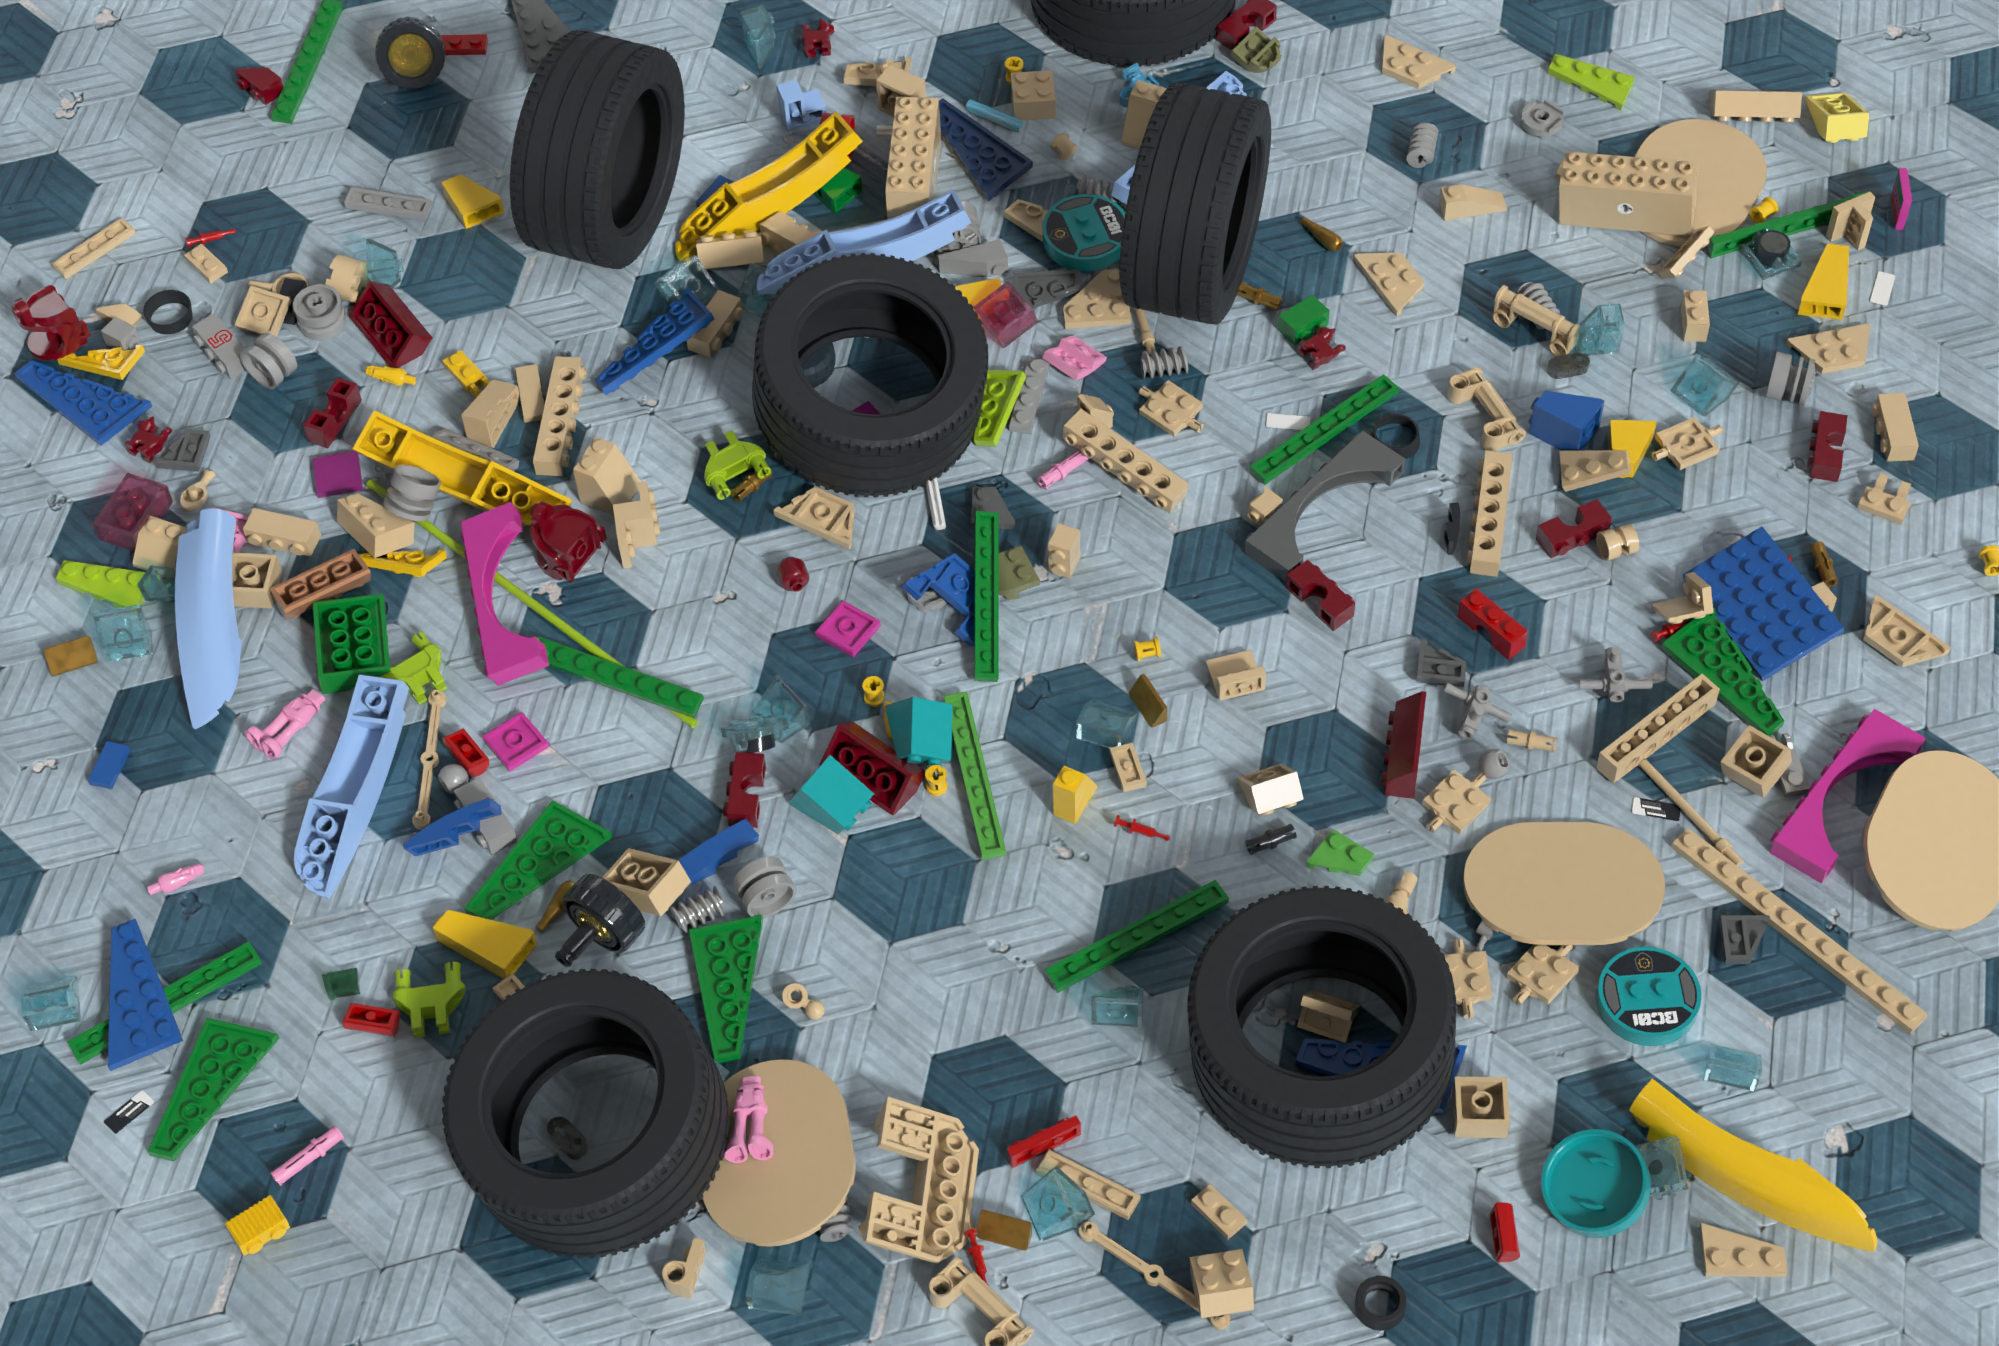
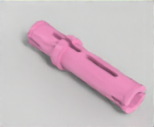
M1077 450L1060 463L1053 464L1051 469L1037 477L1039 486L1046 490L1058 480L1062 481L1065 479L1069 472L1085 463L1089 458L1080 450Z
M334 1125L319 1138L310 1140L311 1144L280 1167L270 1172L272 1177L281 1186L319 1156L324 1157L326 1151L343 1140L344 1136Z

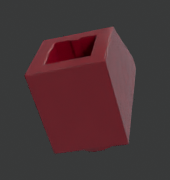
M268 67L243 68L235 71L238 79L236 82L240 89L249 92L256 101L259 100L267 105L280 96L283 89L281 77Z

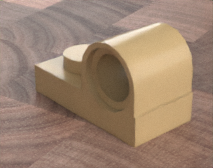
M693 1238L691 1247L687 1246L685 1250L684 1262L673 1260L663 1267L662 1276L669 1293L692 1299L706 1254L704 1240ZM674 1275L682 1276L679 1280H670Z

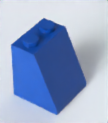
M1545 391L1540 398L1536 397L1531 405L1533 412L1528 421L1530 424L1529 434L1561 451H1582L1599 430L1605 401L1600 398Z

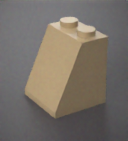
M1140 80L1136 82L1129 96L1122 136L1123 145L1140 150L1153 110L1167 88Z
M596 436L573 469L580 503L614 515L613 504L631 502L639 490L638 482H641V480L617 445Z

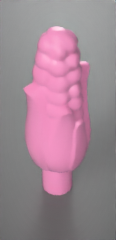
M196 864L184 867L183 869L180 867L176 871L161 875L158 878V882L147 886L150 896L160 891L170 893L183 885H187L189 881L204 873V866Z

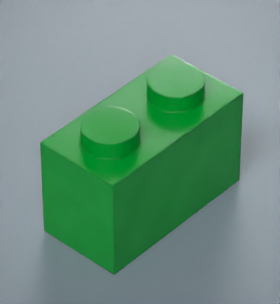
M1311 295L1278 316V331L1295 346L1313 335L1317 327H1327L1330 310L1315 296Z

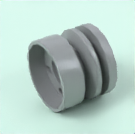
M960 201L971 224L960 231L952 233L955 240L937 249L941 254L981 244L977 210L972 204Z
M1777 352L1766 398L1780 401L1786 391L1789 392V403H1793L1795 394H1800L1798 405L1804 406L1805 401L1811 394L1815 379V359H1809L1807 368L1802 367L1804 357L1800 356L1796 366L1791 365V354Z
M411 465L396 466L390 480L392 487L387 489V495L383 501L384 507L393 514L413 521L428 520L431 514L430 510L434 505L431 499H435L441 485L440 479L419 467Z

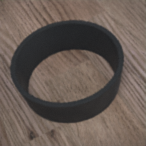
M164 290L154 294L146 301L143 308L144 317L150 327L155 332L166 335L184 330L190 324L193 316L189 297L178 290ZM179 303L188 308L186 315L175 323L161 325L151 321L153 313L165 304Z
M1388 414L1381 417L1375 423L1371 436L1381 442L1376 435V430L1387 424H1401L1409 427L1416 434V438L1412 443L1404 447H1387L1405 459L1412 457L1420 446L1419 429L1414 420L1402 414Z

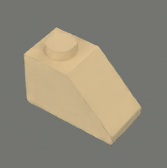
M1084 394L1077 396L1078 411L1081 408L1108 428L1113 427L1114 413L1108 404L1106 405L1097 397Z

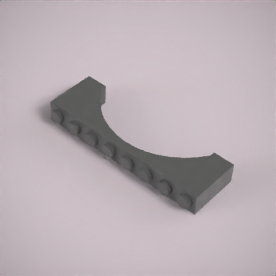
M1364 431L1360 432L1356 437L1353 436L1346 447L1338 450L1329 463H1324L1314 477H1309L1299 491H1294L1284 505H1279L1269 519H1264L1260 527L1246 537L1245 555L1286 582L1287 574L1303 563L1304 556L1299 553L1296 544L1295 528L1305 509L1323 494L1346 485L1385 483L1391 486L1404 473L1406 459Z

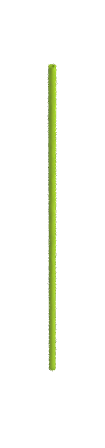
M373 479L367 481L366 486L383 499L386 497L387 490ZM428 520L414 521L465 559L464 550L466 548ZM496 571L494 581L575 642L596 657L624 666ZM667 709L691 728H695L698 725V720Z

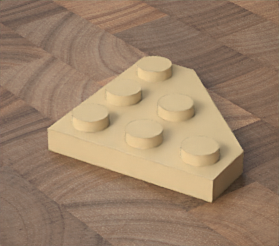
M1119 269L1101 271L1063 306L1065 329L1131 324L1130 308L1124 303L1121 293Z

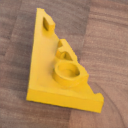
M136 345L135 349L125 351L121 347H116L113 349L88 351L86 356L76 357L75 353H71L57 360L59 365L123 380L144 354L145 350L143 345Z
M443 549L438 550L435 555L425 556L423 550L387 553L385 558H374L370 553L359 554L368 567L389 570L396 574H411L414 577L426 575L427 572L447 558L446 550Z

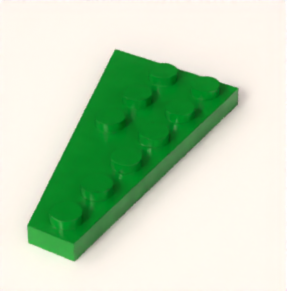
M1714 607V613L1692 620L1662 643L1661 649L1693 677L1697 678L1703 674L1719 687L1718 698L1750 726L1768 736H1771L1783 726L1784 719L1772 700L1765 695L1762 690V684L1752 674V668L1736 642L1731 640L1727 634V628L1724 623L1720 622L1715 616L1716 610Z
M552 800L464 907L465 913L489 920L494 919L610 840L612 833Z
M763 915L689 930L716 1064L741 1058Z
M207 1018L147 1151L149 1155L175 1161L280 1039L278 1034Z

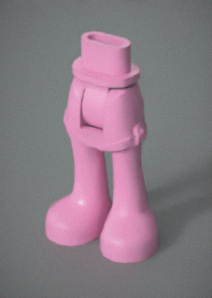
M314 689L307 694L302 693L300 697L281 708L282 711L266 728L260 730L257 727L250 726L244 731V734L258 751H263L268 758L275 760L280 756L283 747L299 729H304L312 717L320 710L319 706L325 701V698ZM286 724H288V726H287L281 733H279V734L274 738V736H275Z
M759 1076L744 1077L741 1079V1086L737 1088L738 1094L732 1112L735 1120L732 1138L725 1149V1158L732 1163L745 1162L748 1158V1150L751 1156L758 1160L770 1159L774 1154L772 1142L764 1136L763 1124L768 1106L765 1104L764 1087L761 1085V1078ZM751 1121L750 1137L747 1148L746 1122Z

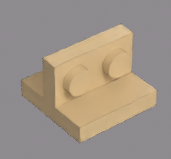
M1871 192L1833 207L1826 237L1830 242L1846 236L1857 250L1865 248L1873 221L1871 211L1875 196Z
M1311 990L1303 995L1301 1002L1303 1008L1297 1027L1346 1043L1354 1017L1358 1015L1360 1005Z

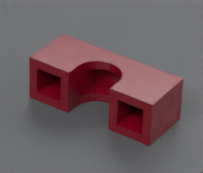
M1248 0L1245 5L1235 10L1231 16L1217 26V42L1232 51L1249 34V26H1257L1263 31L1276 21L1277 5L1269 0Z
M337 377L327 391L328 405L325 412L314 409L303 425L308 442L327 449L362 401L357 383Z
M1820 411L1818 420H1813L1811 433H1815V437H1811L1809 450L1813 451V455L1809 454L1807 468H1811L1810 478L1838 482L1842 469L1844 450L1834 449L1830 446L1842 447L1846 434L1848 415Z
M1598 499L1577 507L1576 526L1564 524L1558 516L1538 525L1536 540L1550 558L1564 555L1575 547L1584 546L1589 541L1595 539L1598 532L1610 529L1612 517Z
M1308 559L1287 574L1286 589L1299 601L1302 602L1312 596L1323 599L1318 603L1317 617L1332 631L1354 617L1355 602L1349 594H1345L1334 580L1327 578L1317 565H1313Z
M736 752L734 761L730 762L729 775L732 776L731 782H727L726 795L729 796L728 802H724L723 816L727 817L728 826L730 827L746 819L753 828H758L761 808L759 795L748 794L745 791L750 787H764L766 761L765 755L762 753Z

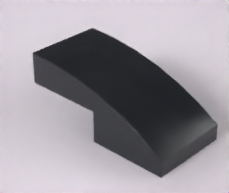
M284 279L279 294L287 296L292 300L284 318V324H296L297 318L293 310V301L301 290L307 288L306 281Z
M1459 502L1449 503V522L1445 523L1443 538L1448 555L1453 554L1457 545L1460 527Z

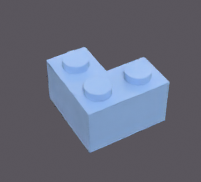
M796 79L776 85L779 112L787 131L820 122L822 114L826 113V105L818 89L802 93Z

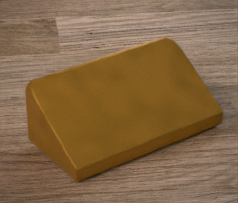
M84 636L44 649L52 677L98 663L90 636Z
M1144 673L1141 674L1131 688L1129 696L1149 726L1153 728L1167 721V706Z
M981 1210L977 1238L1025 1251L1028 1249L1032 1237V1223L999 1213Z

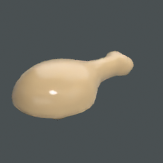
M205 470L199 482L189 486L182 492L180 505L185 511L193 512L204 505L208 495L207 486L216 475L214 471Z

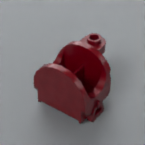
M48 285L34 292L26 301L19 298L12 302L11 310L18 325L22 329L32 332L28 337L27 346L34 357L42 360H56L74 353L80 346L88 343L86 338L90 337V333L86 323L83 320H78L75 310L65 303L64 298L61 294L57 293L53 285Z
M544 501L536 503L530 512L532 516L531 537L537 548L539 566L548 576L556 580L564 579L573 583L574 577L595 551L601 549L600 542L603 543L607 539L605 528L597 525L596 520L591 515L578 509H573L568 505L552 506Z

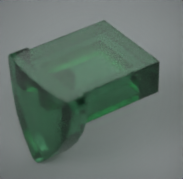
M357 968L334 972L325 971L322 973L323 983L330 1001L336 1000L335 998L360 994L359 972Z

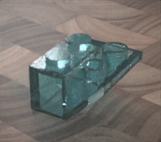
M1620 304L1598 305L1579 324L1574 351L1575 356L1619 353L1625 326Z
M77 976L25 987L21 994L22 1018L30 1031L81 1021Z

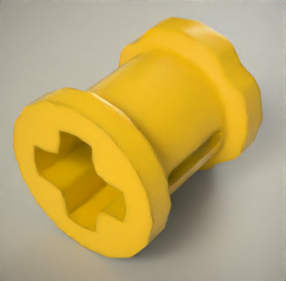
M1009 57L1005 61V68L1007 69L1005 79L1009 84H1011V73L1022 72L1023 60L1019 57Z
M1765 197L1761 204L1757 207L1753 206L1749 210L1750 217L1755 223L1765 222L1768 216L1775 215L1778 212V205L1771 197Z
M1996 545L1983 547L1979 550L1978 556L1985 565L1984 573L1987 576L1999 575V547Z
M1153 637V640L1143 642L1133 641L1137 662L1142 661V658L1161 657L1158 637Z
M877 676L867 677L862 685L865 692L864 701L871 707L880 706L885 701L883 680Z
M932 765L925 771L926 789L933 796L944 794L948 787L946 781L947 772L940 765Z

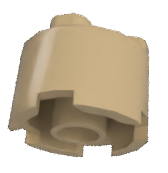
M338 254L329 267L333 271L331 279L326 278V285L336 289L340 294L341 300L356 303L362 291L371 281L367 277L370 263Z

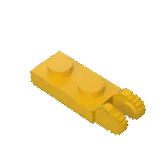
M461 350L442 360L444 367L475 398L481 393L478 386L482 385L486 388L490 383L488 378Z

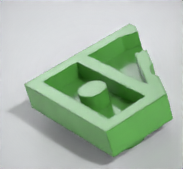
M1333 829L1307 860L1306 867L1314 869V866L1329 868V872H1345L1349 875L1360 876L1374 859V853Z

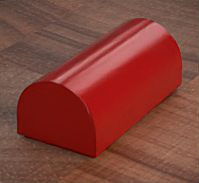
M464 728L443 738V744L470 777L480 776L487 770L489 758Z
M350 1003L342 1023L344 1029L394 1037L399 1028L400 1013L399 1010Z
M1496 1202L1489 1214L1497 1263L1512 1262L1520 1257L1513 1205L1506 1202Z

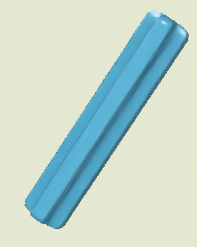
M972 99L966 103V111L1016 132L1022 128V120Z

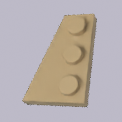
M908 57L904 58L903 62L895 63L893 59L885 60V64L875 65L872 62L847 65L844 74V84L877 87V78L889 65L910 73L912 59Z
M1017 199L1004 211V217L1043 242L1042 225L1048 211L1043 210L1040 205Z
M1626 450L1559 451L1562 488L1565 492L1631 474L1630 456Z
M1704 1223L1700 1224L1705 1277H1786L1788 1272L1784 1247Z

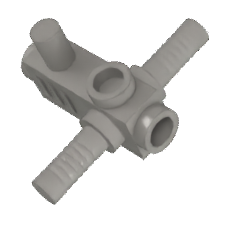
M1609 647L1605 650L1604 665L1606 677H1603V680H1579V689H1603V692L1608 693V700L1612 702L1623 701L1624 692H1628V689H1652L1653 686L1652 680H1628V677L1624 676L1621 649L1618 647Z
M1449 683L1443 689L1444 692L1464 701V704L1467 705L1457 731L1462 738H1473L1483 714L1489 713L1507 723L1512 717L1511 713L1491 704L1492 701L1489 700L1491 692L1483 685H1477L1474 692L1463 691Z

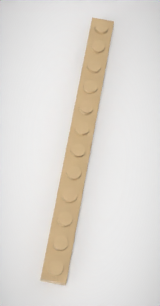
M1686 829L1672 842L1671 848L1755 914L1769 915V925L1911 1035L1927 1018L1928 1013L1691 829Z

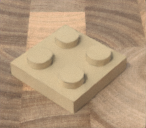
M250 286L235 326L261 335L267 332L277 337L292 300L287 296Z

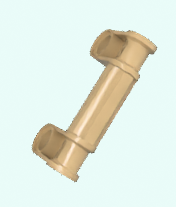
M1505 285L1497 292L1494 300L1493 320L1498 326L1507 328L1518 315L1523 316L1552 332L1549 347L1551 352L1559 358L1566 357L1578 343L1581 331L1580 324L1577 323L1575 325L1567 321L1563 315H1559L1521 293L1516 294L1508 290V287Z
M1479 367L1452 376L1447 391L1448 400L1454 404H1462L1477 397L1493 420V422L1485 424L1480 445L1484 450L1497 451L1509 445L1517 444L1525 438L1526 431L1516 423V417L1509 410L1491 382L1483 377L1482 370Z
M960 1257L954 1258L939 1274L932 1278L929 1284V1300L934 1307L946 1308L960 1295L964 1294L996 1325L985 1336L984 1346H991L994 1343H999L1002 1346H1022L1034 1333V1329L1031 1326L1027 1327L1018 1318L1016 1311L975 1272H970L962 1264L963 1260ZM943 1289L947 1291V1293L937 1294L935 1291Z

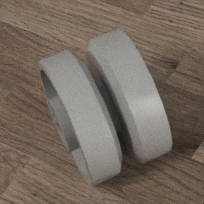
M322 284L309 286L301 290L293 301V310L297 323L305 337L317 341L329 340L344 330L347 323L345 310L342 306L340 294L331 286Z
M267 332L262 333L254 340V345L247 346L240 353L241 363L251 377L260 385L271 390L279 386L283 382L284 377L290 376L297 369L296 359L289 348L280 339Z
M762 857L744 866L733 880V887L737 895L742 899V904L751 917L763 915L764 918L774 915L786 908L796 896L797 888L792 879L787 875V870L782 861L777 857Z

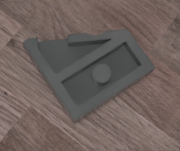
M187 429L180 436L179 440L168 447L169 452L162 459L160 457L156 459L155 464L157 468L199 472L211 437L209 431Z
M973 487L971 529H974L975 511L999 513V529L1015 530V520L996 487Z
M1421 639L1416 682L1443 685L1449 683L1453 686L1464 687L1467 662L1458 657L1451 656L1449 652L1442 648L1437 650L1429 646L1427 640Z
M1769 915L1720 916L1719 924L1725 964L1751 963L1768 925Z

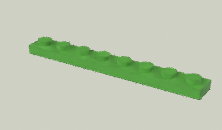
M968 692L944 695V702L953 704L952 736L982 860L1006 856L1005 844Z

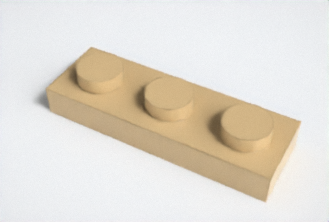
M1710 226L1696 229L1658 272L1662 279L1676 278L1684 271L1683 267L1693 261L1697 256L1698 250L1710 242L1709 238L1715 233Z

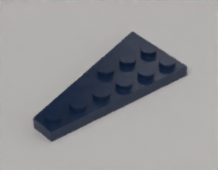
M944 98L939 100L941 134L988 201L1033 167V161Z

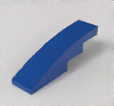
M487 798L464 806L421 830L403 844V847L416 857L459 845V835L480 830V820L502 815L501 805L491 798Z
M746 819L721 831L678 860L691 880L687 887L715 874L718 866L737 858L738 851L759 841L758 833Z

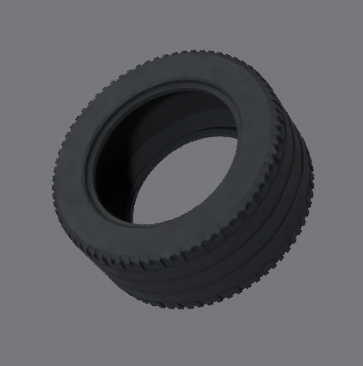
M1236 0L1030 1L1035 18L1041 24V28L1045 30L1047 35H1050L1052 40H1056L1058 45H1063L1064 49H1069L1071 53H1077V56H1084L1085 59H1092L1094 62L1100 61L1102 64L1109 63L1113 66L1117 64L1123 67L1124 65H1129L1130 67L1138 63L1139 67H1142V65H1158L1161 62L1167 63L1169 60L1174 61L1179 57L1183 58L1186 54L1190 55L1194 50L1197 51L1201 46L1207 45V42H1211L1213 37L1217 36V26L1231 16Z
M573 30L563 35L548 51L536 71L526 94L515 132L511 156L510 203L512 217L517 233L525 245L541 252L611 269L625 268L640 256L654 235L668 204L677 174L683 142L685 118L683 83L678 64L669 52L653 46L582 30Z
M1175 82L1171 83L1161 95L1150 117L1140 146L1123 223L1119 280L1122 297L1127 306L1155 313L1162 312L1164 315L1178 318L1183 317L1187 320L1214 325L1221 323L1228 314L1244 277L1264 197L1271 147V116L1266 101L1254 97L1251 98L1250 96L1235 93L1230 95V93L1225 91L1208 90L1205 87Z
M865 253L860 255L851 254V256L841 255L840 258L832 257L829 261L825 259L820 264L817 262L813 264V267L805 268L804 272H798L796 277L793 276L789 282H785L783 287L777 290L776 295H773L771 302L767 304L757 330L754 353L752 401L755 419L763 438H765L767 445L771 446V451L777 454V458L783 460V464L786 467L789 466L792 472H797L799 477H805L808 482H814L818 487L823 486L825 490L829 491L831 489L835 493L842 492L844 495L854 494V497L864 495L867 498L868 496H874L875 498L879 495L888 497L889 494H893L894 496L900 492L904 494L910 489L912 491L916 490L918 486L923 487L928 480L931 482L936 477H941L943 472L946 473L950 467L955 465L956 460L958 461L962 454L965 453L974 436L979 422L988 372V344L985 330L982 327L981 320L978 319L977 312L973 310L972 304H968V299L962 296V292L956 290L954 284H949L946 278H941L939 273H933L932 269H926L922 264L917 265L914 264V261H905V258L900 257L898 259L892 255L890 257L885 256V254H880L879 256L875 255V253L865 255ZM853 337H873L896 343L915 354L927 366L937 386L925 399L905 410L889 414H863L846 410L821 396L805 377L802 366L814 353L828 344Z
M1304 886L1298 890L1291 888L1287 892L1284 890L1279 891V894H1270L1268 898L1264 899L1262 897L1258 899V902L1248 904L1246 909L1244 907L1241 908L1237 915L1233 914L1230 916L1229 921L1223 922L1222 927L1217 928L1215 931V936L1211 935L1208 943L1204 945L1203 952L1199 954L1198 960L1194 965V971L1192 972L1189 984L1187 1013L1191 1059L1195 1078L1206 1105L1210 1108L1211 1113L1216 1116L1217 1121L1223 1125L1226 1131L1230 1130L1231 1135L1234 1138H1238L1242 1144L1245 1145L1247 1143L1253 1151L1256 1149L1263 1156L1265 1154L1269 1155L1270 1159L1275 1160L1277 1158L1282 1163H1286V1161L1291 1162V1165L1294 1166L1302 1164L1303 1167L1307 1168L1308 1165L1314 1166V1168H1320V1166H1326V1168L1337 1166V1168H1341L1346 1164L1353 1166L1356 1162L1362 1164L1368 1159L1372 1161L1378 1155L1384 1156L1388 1151L1396 1150L1399 1144L1401 1146L1404 1145L1406 1140L1412 1139L1415 1136L1416 1131L1420 1132L1423 1126L1429 1122L1430 1116H1433L1436 1113V1109L1439 1108L1442 1098H1444L1448 1089L1454 1066L1457 1013L1455 987L1448 962H1446L1444 954L1441 953L1439 945L1435 943L1432 936H1428V931L1422 928L1417 920H1412V916L1405 914L1400 907L1395 908L1393 903H1386L1380 897L1377 899L1373 894L1368 893L1366 895L1363 894V891L1358 890L1355 892L1351 888L1344 890L1338 886H1335V888H1329V886H1324V888H1318V886L1307 888ZM1327 977L1350 981L1375 993L1392 1009L1402 1029L1390 1048L1367 1066L1342 1075L1308 1076L1285 1070L1264 1058L1245 1037L1242 1031L1243 1026L1256 1005L1274 990L1302 979Z
M579 969L578 972L568 970V973L558 972L556 976L548 975L546 979L541 980L539 978L533 984H526L525 988L521 990L520 988L516 989V993L511 996L508 994L505 996L506 999L504 1001L497 1002L496 1007L493 1010L490 1008L487 1011L488 1014L479 1019L480 1023L477 1026H473L471 1034H467L465 1037V1043L460 1045L459 1053L455 1054L454 1064H451L449 1068L451 1072L450 1075H447V1085L444 1086L445 1096L442 1099L444 1107H442V1123L445 1127L443 1128L445 1140L455 1165L464 1180L498 1222L517 1238L530 1246L533 1245L539 1250H544L550 1254L553 1252L558 1256L565 1255L570 1258L573 1255L578 1258H595L596 1255L600 1257H606L608 1254L612 1256L617 1255L619 1251L625 1253L630 1248H639V1245L642 1243H650V1239L654 1237L657 1239L662 1232H668L670 1230L669 1227L680 1223L679 1219L685 1218L688 1215V1211L696 1207L695 1203L698 1200L701 1201L705 1190L708 1191L710 1188V1181H714L715 1173L720 1168L719 1162L723 1161V1152L727 1145L725 1140L729 1136L728 1129L730 1123L728 1118H730L727 1093L716 1063L682 1009L662 990H659L656 986L649 984L645 980L641 981L636 976L631 977L627 973L619 974L618 971L614 970L608 972L607 969H601V971H597V969H590V971ZM612 1054L634 1057L656 1068L658 1086L652 1113L636 1139L616 1157L592 1169L564 1174L539 1171L521 1163L519 1134L523 1117L533 1097L556 1073L580 1060L593 1056Z

